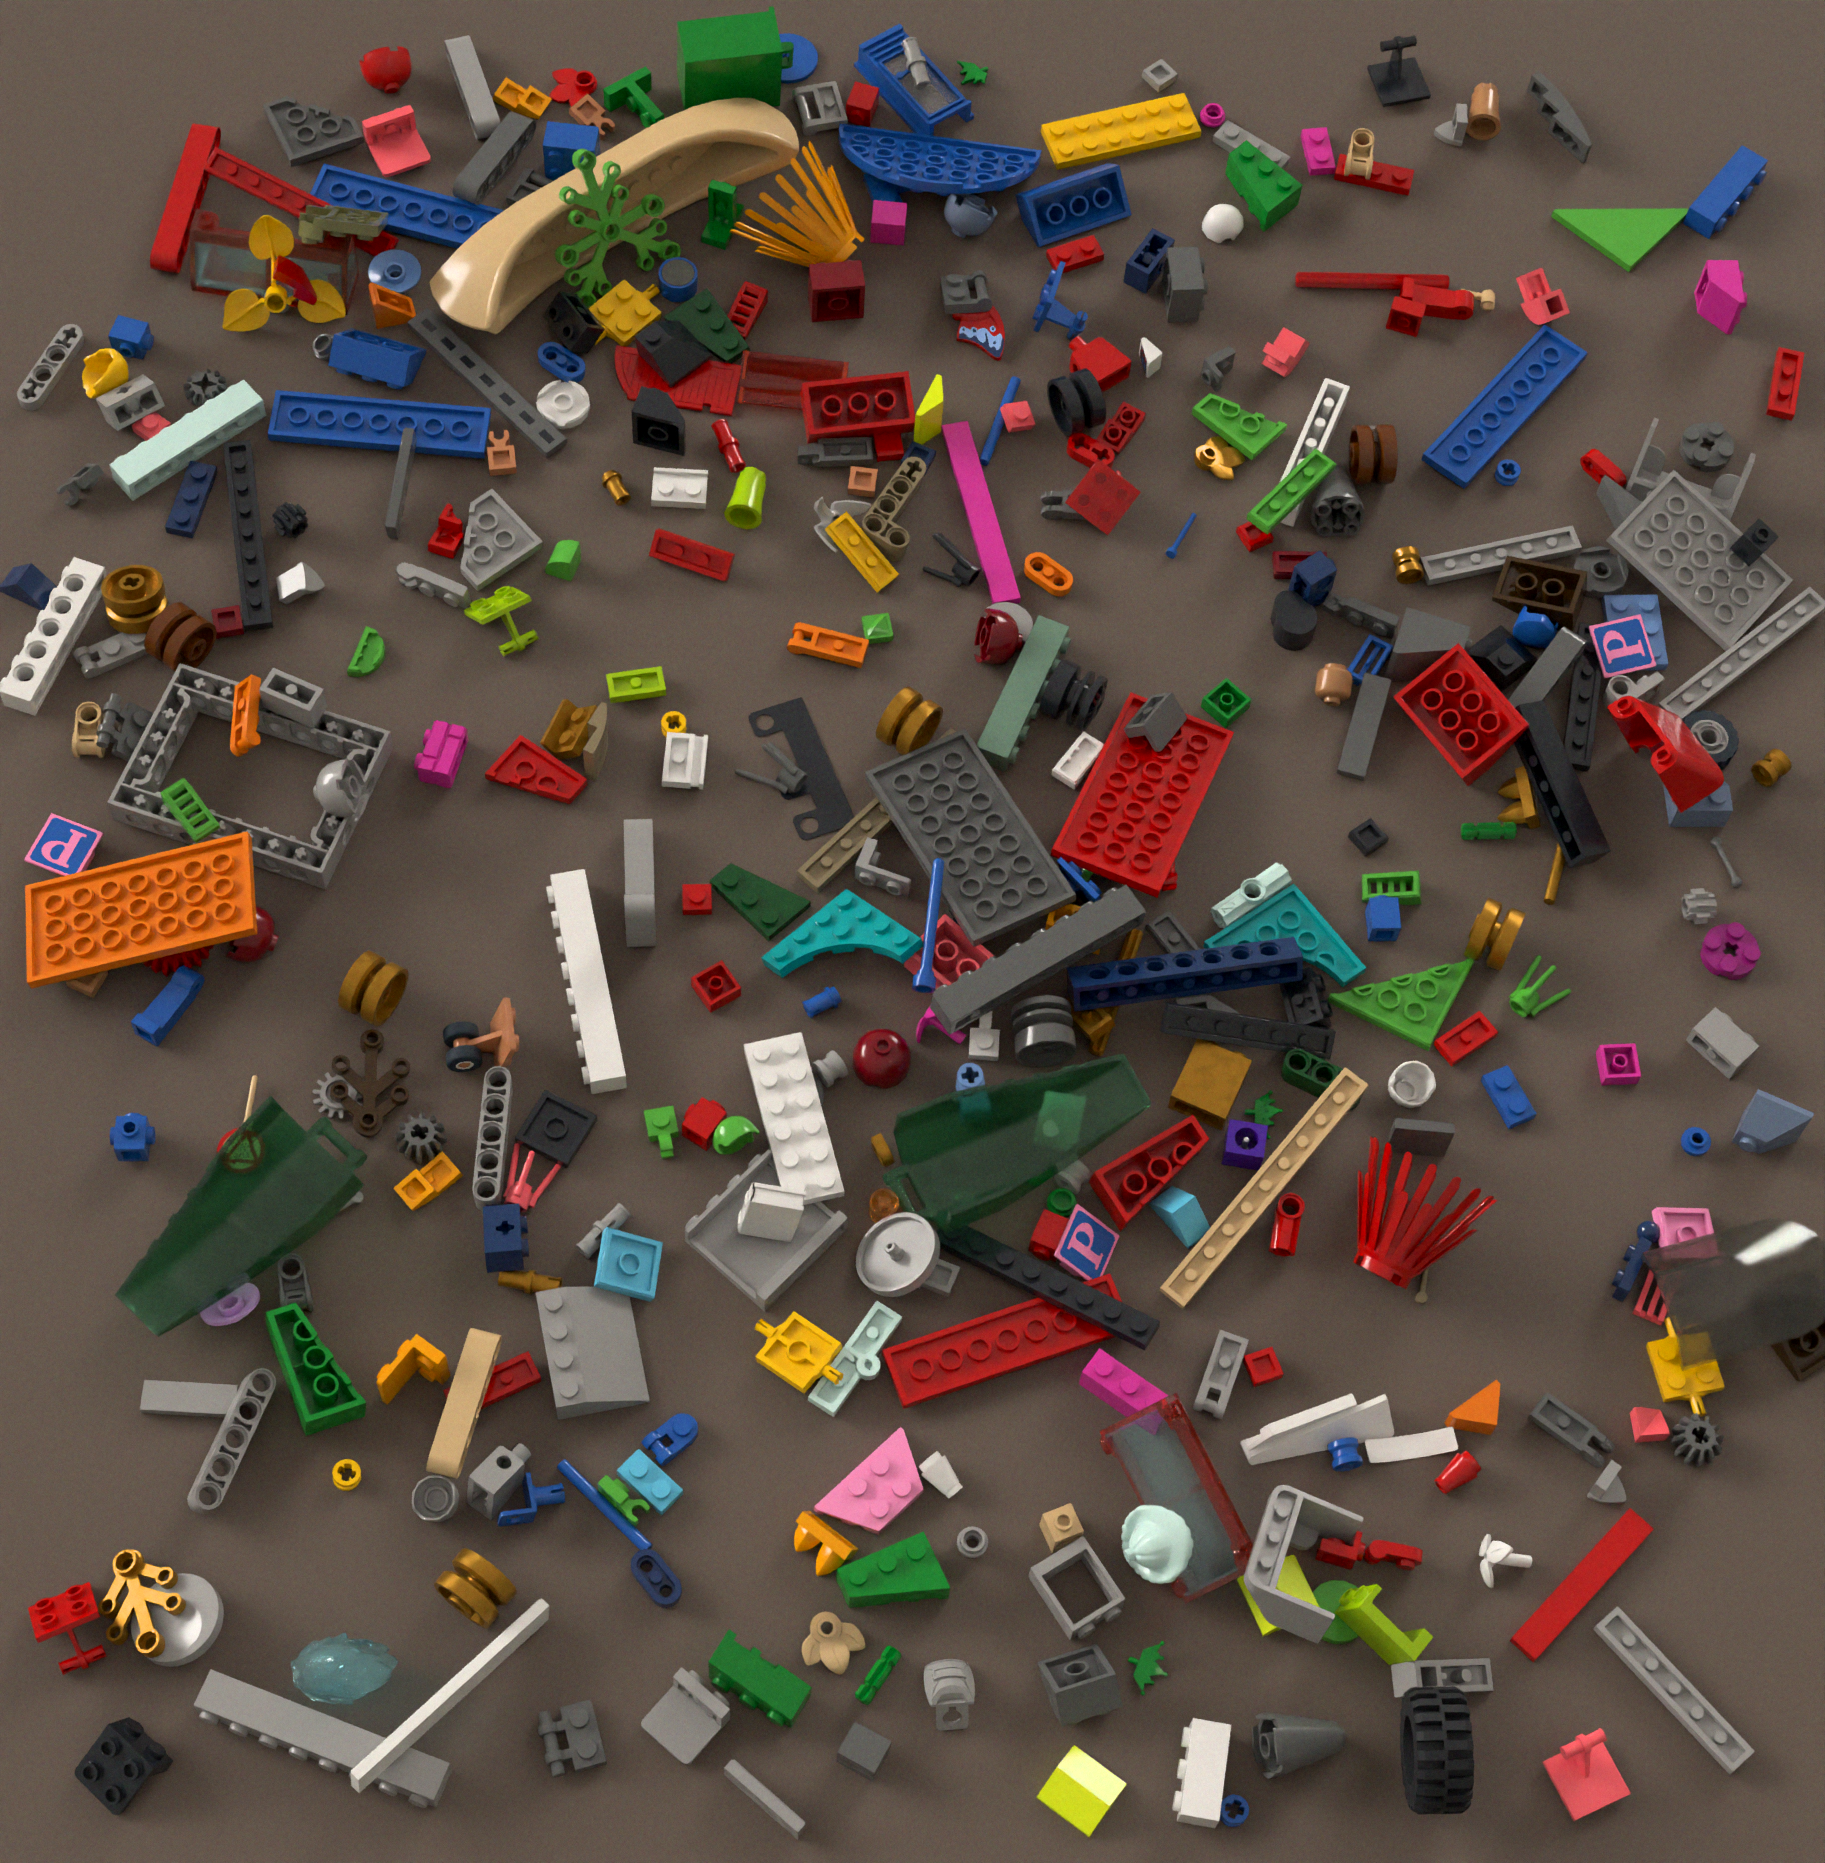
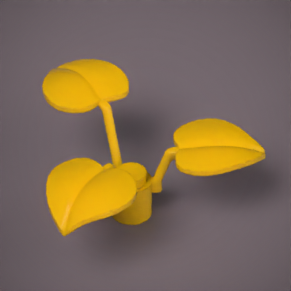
M264 215L254 223L249 235V246L257 259L264 260L271 257V286L267 289L265 298H260L259 300L256 293L252 290L238 289L233 291L227 297L224 305L222 325L224 330L243 332L258 329L266 324L270 317V312L280 313L285 309L286 304L290 305L292 301L297 299L293 295L287 297L285 288L277 285V280L272 278L276 257L278 255L286 257L291 253L294 247V237L291 230L284 223L270 215ZM310 280L317 295V301L313 306L299 300L298 310L302 317L314 323H324L345 317V305L335 287L323 280Z

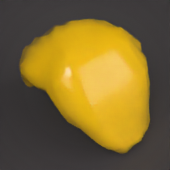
M99 349L84 359L85 368L82 373L83 388L86 389L88 398H98L128 382L129 371L127 362L115 349Z

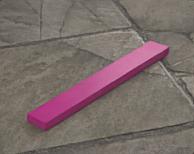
M968 421L942 425L941 432L992 604L1000 602L1020 603V593Z

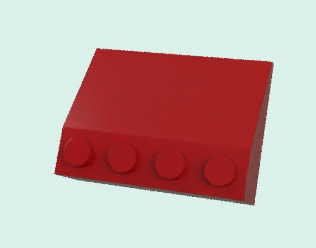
M1459 643L1393 696L1398 705L1467 786L1488 771L1530 726Z

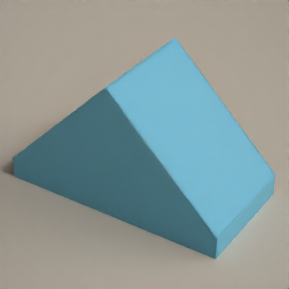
M1171 1186L1149 1203V1206L1187 1249L1197 1243L1210 1229L1196 1197L1174 1186Z

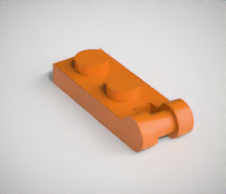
M801 622L795 623L792 631L794 636L787 645L789 652L797 655L803 653L862 668L869 647L868 639ZM807 637L812 638L811 642L805 641L804 639H806Z
M252 674L235 686L230 750L237 757L243 756L249 751V748L256 747L261 741L260 735L257 732L260 718L258 709L261 699L259 692L261 678Z

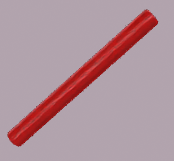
M1297 272L1295 276L1296 287L1401 289L1403 279L1406 277L1414 279V284L1447 290L1450 281L1449 276L1444 274Z

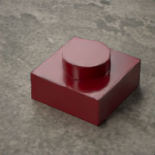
M239 605L211 610L213 624L217 631L216 639L244 634Z

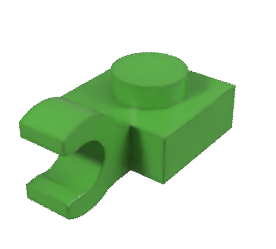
M673 1105L644 1110L649 1142H659L662 1159L674 1157L671 1138L679 1137Z
M605 1475L597 1483L598 1491L620 1513H623L632 1525L636 1526L639 1523L637 1517L632 1514L635 1509H642L646 1514L650 1512V1507L646 1501L642 1499L631 1500L629 1498L628 1488L619 1479L616 1478L613 1481L608 1475Z

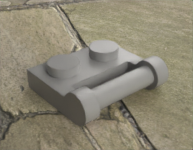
M836 81L801 86L792 90V98L797 103L803 122L801 128L805 136H812L818 131L839 128V123L848 124ZM807 98H813L818 119H812L806 101Z

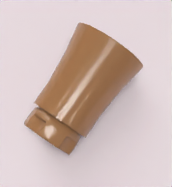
M1480 83L1474 88V93L1471 97L1466 132L1472 138L1488 140L1497 136L1501 130L1498 88L1494 84Z

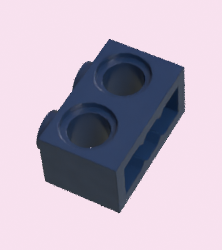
M1321 551L1316 552L1294 566L1288 590L1298 593L1313 608L1325 602L1326 597L1332 590L1337 573L1335 563Z

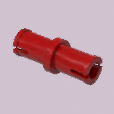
M719 419L711 425L719 442V452L724 454L730 472H740L746 467V463L739 450V441L733 437L727 420Z

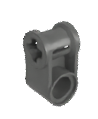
M295 1253L284 1255L277 1263L281 1307L297 1303L301 1310L308 1309L310 1312L314 1311L313 1295L304 1260ZM290 1267L300 1268V1271L294 1276L285 1274L286 1270Z

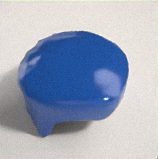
M1524 606L1513 627V636L1525 646L1547 648L1556 636L1558 622L1554 626L1547 616L1527 612V607Z

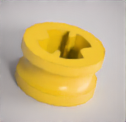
M670 711L662 717L661 729L666 738L667 732L686 733V718L683 714L677 711ZM673 722H678L679 728L675 726V729H670L669 723L673 725Z
M344 1459L336 1463L332 1472L334 1485L342 1491H350L356 1488L361 1481V1469L357 1462L351 1459ZM345 1469H352V1475L355 1477L353 1479L349 1477V1481H343L342 1475L339 1472L345 1473Z

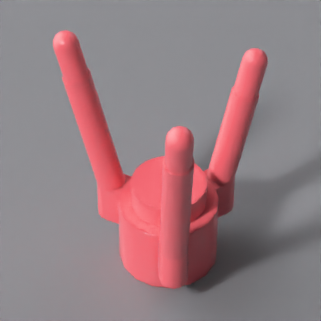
M515 1143L507 1188L503 1198L505 1199V1205L519 1203L520 1212H526L528 1207H535L538 1198L555 1177L561 1165L556 1164L536 1191L532 1193V1187L525 1182L535 1152H529L520 1179L514 1184L520 1144Z

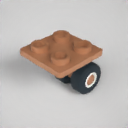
M504 997L490 1022V1034L479 1037L478 1026L467 1021L451 1023L444 1028V1043L452 1048L446 1053V1065L449 1070L469 1072L477 1069L482 1064L481 1052H493L495 1066L507 1068L511 1064L514 1053L519 1050V1036L514 1034L516 1011L515 1008H511L510 998Z

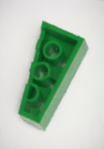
M297 1303L266 1312V1329L305 1436L365 1417L366 1401L352 1386V1381L338 1366L333 1354L319 1339L318 1333Z

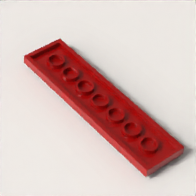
M1110 1273L1082 1282L1122 1302ZM1035 1298L883 1349L882 1355L901 1405L905 1409L1116 1336L1040 1298Z

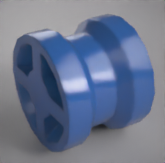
M1342 1438L1328 1444V1451L1333 1455L1334 1459L1332 1462L1334 1471H1349L1363 1465L1362 1457L1357 1452L1359 1447L1357 1438Z

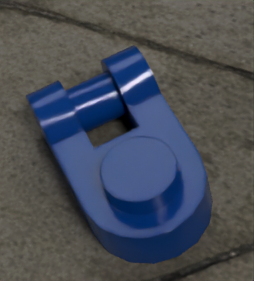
M677 1414L657 1430L649 1433L641 1443L647 1450H652L656 1454L655 1459L661 1466H665L696 1440L698 1435L697 1422L689 1414ZM666 1437L672 1443L669 1447H665L661 1443Z

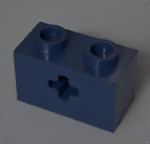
M1152 228L1127 261L1123 282L1146 294L1162 273L1167 248H1174L1175 239Z
M519 1203L484 1206V1249L487 1273L524 1270L523 1257H529L528 1238L522 1239V1234L528 1233L527 1215L521 1216Z

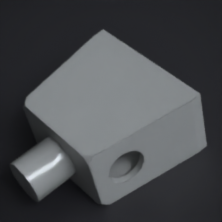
M517 1443L510 1451L504 1446H498L470 1474L466 1503L491 1521L521 1485L524 1477L525 1462L531 1456L530 1451L520 1443Z

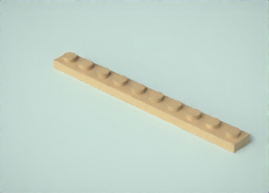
M1346 1067L1340 1072L1160 1287V1292L1182 1309L1188 1305L1367 1090L1369 1085Z

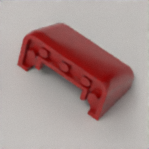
M1624 696L1607 706L1635 754L1640 751L1639 748L1651 750L1653 753L1651 764L1680 813L1722 786L1724 775L1720 767L1677 714L1633 696Z

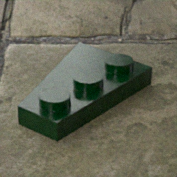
M708 288L663 316L665 321L679 320L710 353L725 363L732 364L751 351L746 341Z
M732 863L710 879L711 887L768 942L811 907V901Z

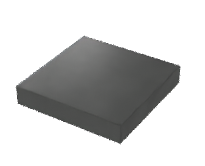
M1395 1118L1385 1144L1387 1142L1391 1144L1393 1153L1405 1154L1410 1152L1414 1155L1444 1157L1455 1134V1124Z

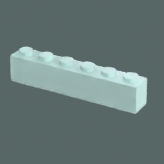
M244 379L235 385L229 386L226 391L213 399L207 400L204 405L191 413L185 414L171 426L163 428L157 435L141 442L127 454L117 457L114 462L109 464L114 481L134 501L187 467L190 461L200 459L264 418L266 412L263 399Z

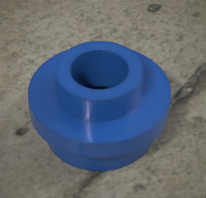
M1691 1127L1682 1134L1681 1145L1687 1154L1700 1156L1709 1150L1711 1138L1705 1130L1699 1127ZM1692 1137L1699 1139L1701 1143H1695Z

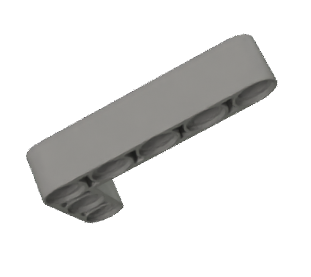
M624 819V904L627 947L656 946L653 820Z

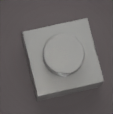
M1160 59L1143 70L1142 78L1159 93L1177 81L1178 73L1163 59Z

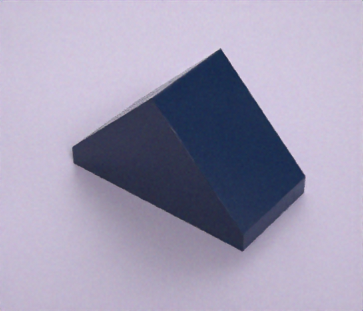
M32 563L13 567L0 584V592L38 610H45L51 591L57 588Z

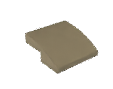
M602 701L587 723L589 741L583 748L585 778L596 782L602 771L609 746L607 704Z

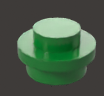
M1065 1188L1053 1190L1047 1199L1048 1210L1063 1217L1072 1215L1077 1204L1075 1195Z

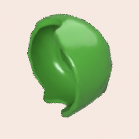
M731 1116L721 1121L715 1129L712 1140L713 1148L721 1155L733 1154L742 1149L747 1142L752 1143L754 1141L753 1132L758 1135L760 1134L759 1130L744 1116Z

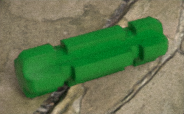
M1500 822L1477 823V825H1474V823H1463L1460 833L1461 838L1464 840H1474V837L1477 839H1500V836H1503V839H1513L1517 834V829L1514 822H1504L1503 825Z
M889 1645L884 1649L881 1654V1660L878 1659L864 1679L865 1684H861L855 1692V1698L865 1705L871 1703L875 1697V1691H879L892 1672V1666L895 1667L901 1658V1653L897 1649Z

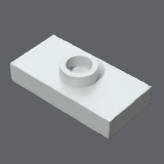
M1083 731L1052 769L1051 775L1072 789H1075L1094 766L1104 744Z

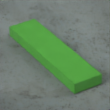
M1315 448L1247 514L1246 519L1268 535L1335 470L1336 463Z

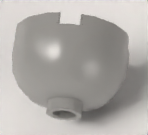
M343 759L329 763L322 768L317 777L316 785L313 788V793L316 801L320 802L323 809L336 817L360 815L366 809L367 794L361 795L360 785H365V780L356 761Z

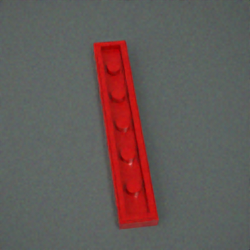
M1629 1508L1509 1641L1534 1663L1650 1535L1654 1528Z

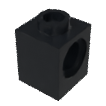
M1759 518L1738 538L1730 549L1750 566L1779 536Z

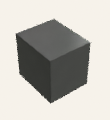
M854 1721L837 1752L836 1762L873 1782L890 1752L892 1742Z

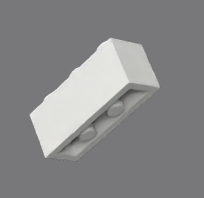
M1193 1718L1189 1728H1183L1181 1746L1186 1747L1185 1759H1179L1177 1778L1182 1779L1181 1791H1175L1173 1800V1811H1178L1177 1822L1216 1828L1220 1819L1231 1731L1230 1724Z

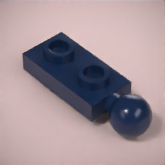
M1644 1221L1638 1226L1637 1237L1639 1240L1636 1246L1629 1245L1623 1257L1627 1265L1624 1271L1618 1269L1611 1285L1616 1287L1612 1297L1621 1302L1625 1300L1630 1292L1651 1244L1656 1243L1659 1239L1660 1230L1655 1222Z

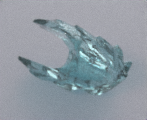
M342 1633L332 1639L328 1636L319 1642L318 1640L311 1642L299 1653L297 1659L292 1660L290 1664L294 1687L299 1688L309 1699L331 1705L336 1703L353 1705V1699L362 1698L367 1695V1692L378 1689L384 1685V1682L390 1680L391 1675L389 1673L392 1672V1669L396 1667L399 1661L396 1657L386 1653L389 1651V1648L382 1643H376L373 1640L348 1638L346 1633Z

